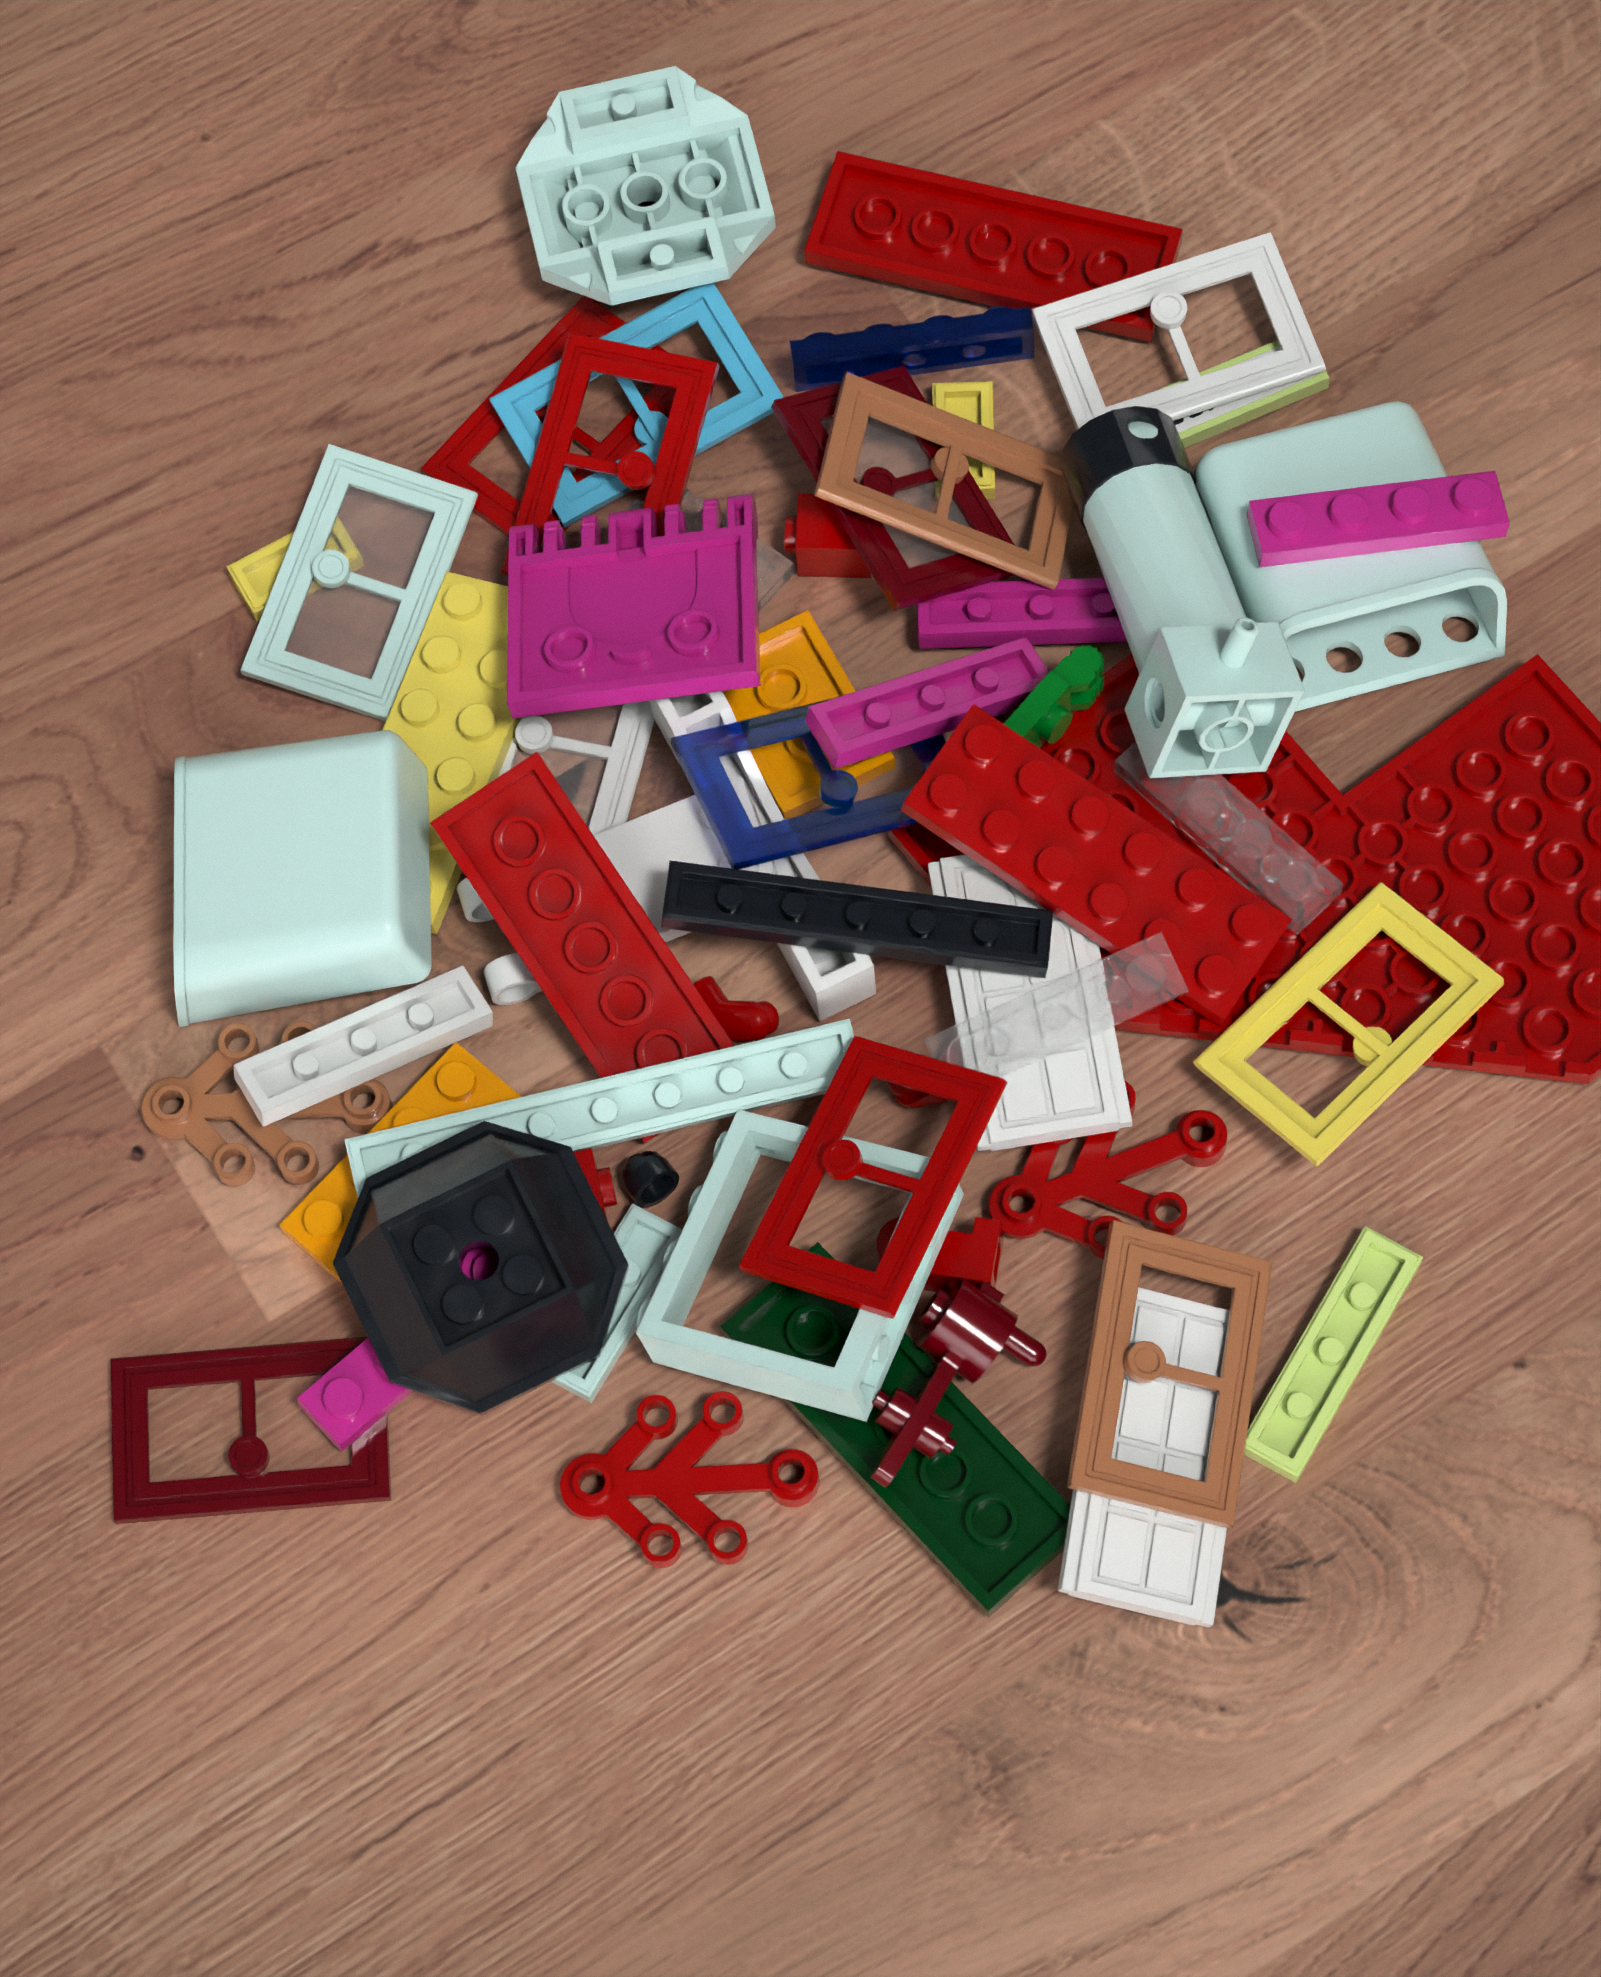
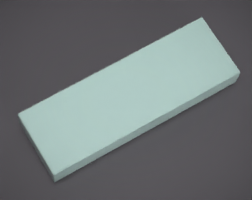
M633 1203L631 1204L614 1233L629 1264V1269L601 1355L596 1360L551 1381L552 1383L592 1404L637 1329V1317L641 1305L647 1298L652 1297L663 1274L662 1265L667 1248L673 1241H678L683 1229Z

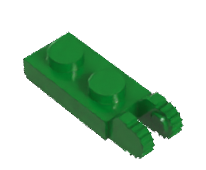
M1082 644V647L1076 646L1074 651L1070 650V656H1065L1054 670L1044 677L1004 722V725L1038 748H1041L1046 741L1050 744L1055 743L1070 725L1073 717L1071 711L1089 709L1095 703L1096 696H1100V692L1104 690V677H1102L1104 658H1102V652H1098L1097 647L1092 648L1091 645L1084 646V644Z

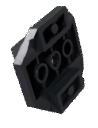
M487 1121L472 1126L366 1178L333 1260L338 1276L390 1383L481 1416L600 1357L629 1269V1264L571 1146ZM477 1247L490 1248L499 1257L497 1270L492 1276L484 1280L470 1279L463 1273L462 1269L463 1260L467 1253Z

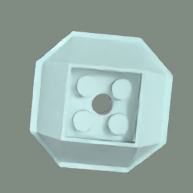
M676 66L559 92L547 112L546 121L532 138L515 167L542 281L611 306L730 279L776 228L775 215L748 115L722 97L697 85L694 78ZM646 201L656 202L655 204L647 207L637 206L638 204Z

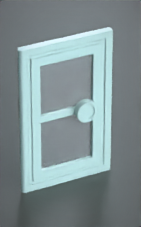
M328 444L241 667V674L386 722L445 574L451 569L478 494L472 490Z

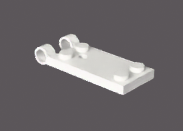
M742 776L594 835L665 942L691 933L689 931L661 928L670 860L779 875L748 785ZM467 878L462 880L457 886V892L466 919L471 922L493 920V916ZM518 953L497 958L490 962L483 970L494 1004H516L542 991Z

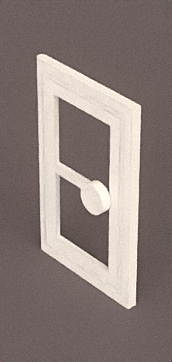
M1271 232L1032 309V317L1077 430L1089 420L1111 410L1133 406L1156 408L1175 421L1326 371L1325 363ZM1251 273L1282 350L1200 376L1180 327L1187 314V303L1182 295ZM1151 306V319L1157 326L1168 330L1188 381L1106 407L1076 330Z

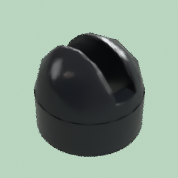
M645 1151L642 1154H634L627 1160L622 1170V1182L626 1192L640 1208H648L659 1204L675 1190L679 1182V1175L669 1161L659 1153Z

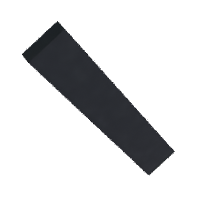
M670 860L661 928L1045 978L1049 962L1053 911Z

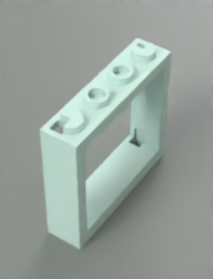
M738 1109L729 1130L722 1132L717 1139L713 1153V1165L703 1186H698L691 1196L688 1206V1219L678 1241H673L666 1250L662 1265L663 1274L655 1292L640 1307L637 1317L636 1334L653 1363L867 1422L873 1408L872 1402L882 1387L964 1193L960 1184H958L895 1317L891 1319L860 1309L835 1367L684 1327L685 1320L760 1155L791 1162L808 1129L807 1126ZM847 1136L842 1138L850 1140L858 1146L863 1157V1163L919 1180L931 1158ZM858 1176L852 1177L853 1179H857V1180H861V1181H865V1182H869V1183H873V1184H877V1185H881V1186H885V1187H889V1188L901 1190V1189H898V1188H894V1187H891V1186H888V1185H885V1184H881V1183H878V1182H875V1181H871V1180H868V1179H865V1178H861V1177H858ZM908 1192V1193H910V1195H909V1197H908V1199H907V1202H906V1204H905V1206H904V1208H903V1211H902V1213H901V1215H900V1218H899V1220H898V1222H897V1225H898V1223H899V1221H900V1219H901V1217H902V1215H903V1213H904V1211H905V1209H906V1207H907V1205H908V1203H909V1201H910V1199H911V1197H912V1195H913V1193H911V1192Z

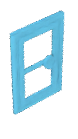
M714 283L692 287L600 337V339L651 349L692 325L699 324L740 393L707 411L695 456L774 413L771 408L774 400L783 398V395ZM561 359L489 398L490 403L529 469L532 465L543 426L535 411L549 404ZM591 372L589 382L603 374ZM615 377L639 416L634 430L638 442L643 447L636 451L648 455L655 466L668 418L661 412L649 410L632 380ZM565 465L553 509L565 528L633 490L625 487L618 476L599 472L576 482L569 468Z

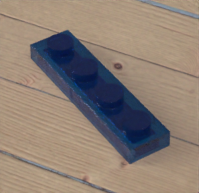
M995 307L985 311L983 314L955 318L948 315H938L920 323L899 326L875 324L867 327L864 331L836 335L828 332H818L801 340L790 341L796 392L836 384L842 382L846 372L862 377L905 366L910 376L1032 359L1034 358V327L1030 307L1018 309Z

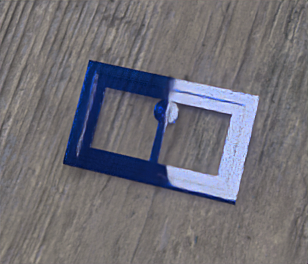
M828 700L671 738V746L732 869H742L918 824L917 821L900 811L903 802L914 787L854 802L858 791L857 780L846 771L831 769L819 743L805 722L809 706ZM942 734L910 744L923 772L927 770L946 743ZM800 737L821 778L818 789L819 796L824 803L833 808L753 828L719 757Z

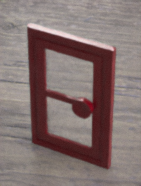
M905 366L862 376L864 379L927 403ZM842 382L776 399L771 406L816 483ZM868 417L853 482L935 514L942 481L933 474L931 460L936 452L944 446ZM968 470L963 480L954 486L947 519L1015 545ZM828 501L893 611L1014 575Z

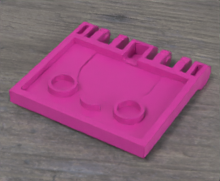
M753 494L727 497V527L723 528L718 499L703 500V509L701 510L703 531L685 533L687 530L686 518L680 504L665 505V536L659 537L653 507L609 513L608 544H602L601 529L597 516H585L581 519V547L565 549L566 537L560 521L545 522L542 553L540 537L535 523L510 527L507 705L512 718L761 686L756 542L758 539V517Z

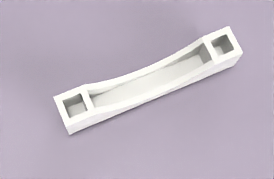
M717 691L650 700L652 715L695 794L742 776L748 785L778 874L820 880L776 805L723 692ZM777 943L819 1021L876 994L874 965L868 955Z

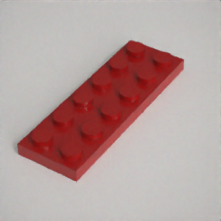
M837 151L804 249L805 263L1032 315V309L1176 263L1182 244L1183 229ZM1151 306L1087 326L1086 328L1152 343L1157 325L1151 319Z
M975 704L971 706L909 793L900 811L1043 908L1053 911L1055 916L1219 1027L1292 921V918Z
M535 752L430 822L601 1078L734 1046L538 752ZM659 1134L642 1137L641 1139L646 1144Z

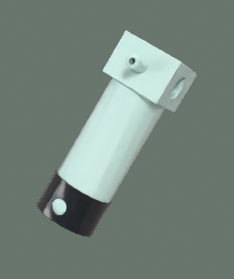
M1140 406L1115 409L1095 417L1071 435L1062 449L1060 467L1080 522L1091 540L1139 672V677L1124 710L1149 778L1266 772L1305 691L1278 621L1254 622L1246 617L1196 488L1193 468L1172 418L1156 408Z

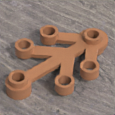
M306 1021L294 1022L284 1030L281 1039L282 1043L317 1028ZM233 1023L226 1026L218 1038L219 1048L187 1078L168 1077L152 1085L146 1092L142 1101V1116L150 1131L158 1137L168 1140L187 1138L214 1164L220 1180L226 1185L236 1187L249 1182L255 1173V1162L247 1147L240 1143H227L207 1121L233 1120L278 1163L283 1177L292 1184H306L312 1181L319 1171V1161L314 1149L306 1142L293 1141L274 1122L263 1127L240 1087L233 1093L209 1094L234 1069V1064L259 1053L260 1046L255 1032L244 1023ZM246 1037L250 1040L248 1047L241 1052H231L228 1050L229 1044L235 1038ZM371 1079L282 1119L343 1117L350 1129L360 1134H367L390 1111L393 1104L387 1088L380 1081ZM371 1093L375 1096V1100L370 1107L359 1109L353 1106L354 1099L358 1095ZM179 1098L184 1101L183 1107L177 1113L166 1114L162 1112L164 1104L170 1099ZM296 1155H306L310 1158L308 1165L300 1171H292L287 1168L290 1159ZM238 1156L245 1159V1164L240 1171L235 1173L224 1171V1164L231 1157Z

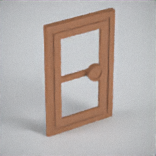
M846 372L844 375L814 496L1052 590H1055L1058 584L1074 506L1060 467L1061 457L849 372ZM868 417L944 446L936 452L931 460L933 474L942 481L935 514L853 482ZM965 455L1041 485L1028 550L947 519L954 486L963 480L969 470V462Z
M1115 1220L1109 1224L1067 1488L1225 1528H1233L1272 1262ZM1142 1265L1233 1289L1220 1377L1167 1364L1162 1349L1150 1341L1138 1342L1129 1349ZM1125 1371L1130 1378L1139 1383H1150L1158 1377L1217 1392L1204 1482L1111 1458Z

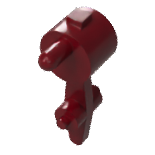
M961 1278L948 1293L938 1289L918 1319V1322L923 1324L925 1328L918 1339L917 1347L936 1359L934 1367L915 1398L898 1386L890 1395L879 1390L872 1404L879 1409L874 1421L893 1433L870 1475L872 1479L885 1488L891 1483L912 1448H915L928 1458H932L938 1450L946 1455H949L957 1441L948 1436L953 1423L936 1413L935 1409L955 1373L970 1383H975L988 1369L1001 1349H1004L1030 1367H1037L1045 1361L1047 1352L1044 1345L1015 1326L1018 1315L1000 1303L1004 1294L990 1284L983 1282L976 1287L964 1278Z

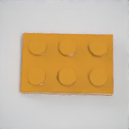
M809 610L759 634L761 686L725 690L722 692L734 713L756 765L786 822L896 768L895 757L891 751L834 769L805 721L809 706L856 692Z

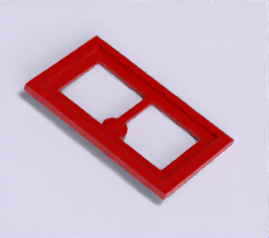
M583 296L421 467L422 474L476 492L478 497L473 512L509 537V528L515 524L521 502L470 466L472 461L505 427L490 403L489 398L562 359L569 333L600 338L626 324V322L592 298ZM658 345L651 348L654 350L667 352ZM654 385L643 397V400L650 411L661 412L668 418L676 389ZM548 405L535 411L541 422H544ZM634 408L601 443L577 426L573 435L575 442L591 452L589 457L613 462L621 459L627 453L634 452L643 447L635 435L634 427L639 416ZM577 468L572 475L576 482H579L596 472ZM552 509L549 521H560L554 509ZM560 521L561 527L565 532L570 527V525L564 528Z
M569 333L514 526L535 523L540 537L541 553L543 552L544 524L550 520L566 465L618 476L623 485L631 490H642L649 486L643 508L653 507L657 521L658 537L665 536V505L680 504L681 506L719 371V364L708 360ZM591 372L676 389L655 466L648 455L639 451L627 453L620 459L619 463L569 452ZM509 545L501 573L508 576Z
M854 1036L739 1264L741 1271L893 1319L1005 1090L1007 1081L997 1076ZM872 1078L958 1102L920 1180L863 1163V1157L858 1146L850 1140L842 1139ZM825 1172L835 1180H848L858 1176L913 1193L875 1272L789 1246Z

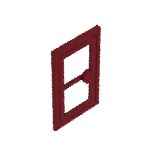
M368 1336L112 1358L111 1409L114 1522L116 1524L391 1501L388 1413L382 1416L351 1444L352 1465L262 1473L269 1464L270 1454L265 1443L257 1437L255 1381L324 1375L366 1340ZM241 1382L243 1436L233 1442L228 1453L229 1462L234 1471L239 1475L150 1483L148 1390Z

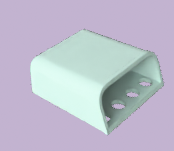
M1400 401L1387 402L1214 447L1200 458L1194 474L1196 488L1246 617L1254 622L1278 621L1294 664L1302 673V685L1305 691L1295 712L1505 656L1506 592L1502 581L1496 575L1479 540L1259 567L1246 515L1249 501L1448 476L1418 413L1410 404ZM1451 617L1466 618L1475 626L1477 635L1474 639L1467 642L1454 641L1444 633L1443 622ZM1394 632L1408 633L1418 642L1419 650L1410 657L1395 656L1386 648L1384 639ZM1337 647L1349 648L1357 653L1361 660V666L1353 672L1343 673L1336 671L1328 664L1326 654Z
M381 730L186 757L185 755L175 757L173 955L174 990L179 1027L189 1026L192 1023L418 983L428 977L432 966L428 771L424 763L398 734L390 730Z

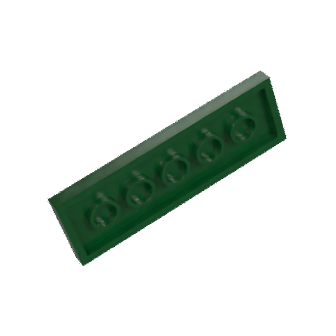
M819 1242L808 1250V1252L834 1259ZM772 1281L723 1323L720 1329L721 1334L728 1339L835 1367L860 1309ZM906 1333L903 1335L880 1390L890 1395L898 1386L915 1398L935 1363L917 1347ZM952 1381L938 1403L935 1412L953 1423V1427L948 1435L957 1441L949 1455L938 1450L932 1458H928L915 1448H912L897 1474L886 1488L870 1477L893 1433L874 1421L879 1411L878 1408L873 1405L866 1422L783 1399L988 1618L1064 1550L1071 1505Z

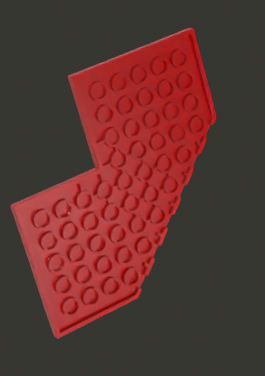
M1132 654L1102 674V677H1104V690L1100 692V696H1096L1095 703L1089 709L1071 711L1073 717L1064 734L1055 743L1050 744L1046 741L1040 748L1292 918V921L1220 1027L1099 946L1115 1030L1215 1041L1381 882L1504 978V985L1422 1065L1590 1084L1601 1076V722L1538 654L1345 794H1342L1287 731H1285L1266 772L1149 778L1124 710L1139 677ZM906 814L888 826V837L930 887L928 863L940 861V858L965 855ZM1381 930L1319 991L1365 1028L1379 1027L1385 1030L1390 1035L1393 1043L1451 985ZM1309 1000L1261 1046L1355 1057L1353 1051V1040L1355 1037Z

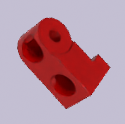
M900 1217L888 1221L879 1231L876 1239L879 1262ZM975 1217L972 1234L948 1230L923 1290L936 1292L938 1289H942L948 1293L961 1278H964L976 1287L985 1282L996 1288L1004 1240L1001 1220Z

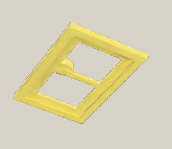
M1380 882L1206 1048L1193 1063L1201 1072L1317 1167L1504 985V978ZM1381 930L1451 985L1393 1043L1390 1035L1385 1030L1379 1027L1365 1028L1319 991ZM1308 1000L1355 1037L1353 1040L1354 1056L1359 1063L1367 1066L1316 1118L1311 1116L1246 1062Z

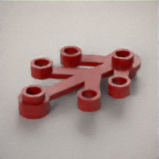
M1125 1081L1132 1116L1135 1110L1136 1094L1133 1087ZM1195 1110L1187 1113L1180 1119L1176 1131L1111 1157H1108L1118 1131L1089 1135L1085 1140L1072 1172L1050 1181L1047 1180L1060 1146L1069 1143L1072 1138L1034 1144L1022 1173L1005 1178L992 1191L989 1200L991 1219L1001 1220L1003 1234L1009 1237L1027 1239L1035 1237L1045 1230L1089 1247L1093 1255L1103 1260L1106 1246L1099 1244L1095 1236L1099 1231L1109 1229V1224L1113 1220L1122 1221L1109 1215L1101 1216L1091 1221L1060 1206L1084 1198L1146 1222L1153 1231L1172 1236L1176 1235L1185 1227L1188 1212L1187 1204L1180 1195L1174 1192H1162L1152 1196L1121 1184V1182L1179 1159L1194 1167H1208L1215 1164L1222 1158L1226 1150V1125L1213 1112ZM1203 1125L1210 1128L1214 1135L1208 1141L1199 1142L1194 1140L1189 1132L1192 1128ZM1026 1196L1033 1201L1034 1206L1028 1212L1018 1213L1012 1210L1009 1204L1015 1197ZM1168 1205L1176 1208L1180 1216L1177 1220L1167 1223L1159 1220L1155 1212L1158 1208Z
M725 1391L716 1392L706 1399L703 1405V1418L654 1469L629 1470L655 1439L667 1438L677 1427L678 1417L675 1406L670 1399L662 1395L649 1396L639 1404L636 1414L637 1421L605 1455L588 1453L575 1458L565 1468L560 1480L562 1499L573 1514L588 1520L609 1518L641 1547L644 1559L656 1568H667L678 1561L682 1552L679 1534L668 1524H653L628 1499L655 1497L708 1544L709 1552L717 1562L731 1565L741 1561L748 1551V1539L744 1528L736 1521L721 1520L695 1495L769 1491L773 1499L780 1505L800 1507L815 1497L820 1482L815 1461L809 1454L798 1449L783 1450L774 1455L769 1463L694 1467L723 1436L735 1433L743 1423L744 1415L741 1402L734 1394ZM724 1404L733 1407L736 1412L729 1422L718 1423L711 1418V1413L717 1406ZM655 1408H662L669 1413V1418L665 1424L654 1427L645 1422L649 1411ZM787 1465H798L804 1470V1476L799 1482L788 1484L780 1479L779 1474L781 1470ZM590 1475H598L605 1480L603 1489L596 1494H587L581 1490L583 1480ZM727 1532L736 1534L740 1538V1544L735 1550L722 1552L716 1548L715 1542L721 1534ZM658 1536L670 1538L673 1541L671 1551L662 1556L652 1554L649 1551V1544L654 1538Z

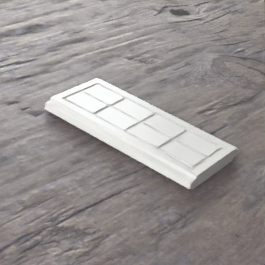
M967 855L940 858V861L928 863L933 895L1046 910ZM1053 914L1049 962L1045 978L945 965L963 1067L997 1076L1007 1081L1005 1090L977 1145L978 1151L989 1149L997 1151L1119 1131V1128L1132 1126V1117L1101 954L1097 943Z
M1138 1287L1129 1349L1138 1342L1150 1341L1162 1349L1167 1364L1220 1377L1230 1310ZM1125 1371L1111 1458L1204 1482L1217 1392L1158 1377L1150 1383H1139L1130 1378ZM1073 1490L1058 1591L1076 1598L1188 1625H1200L1209 1628L1214 1624L1227 1528Z

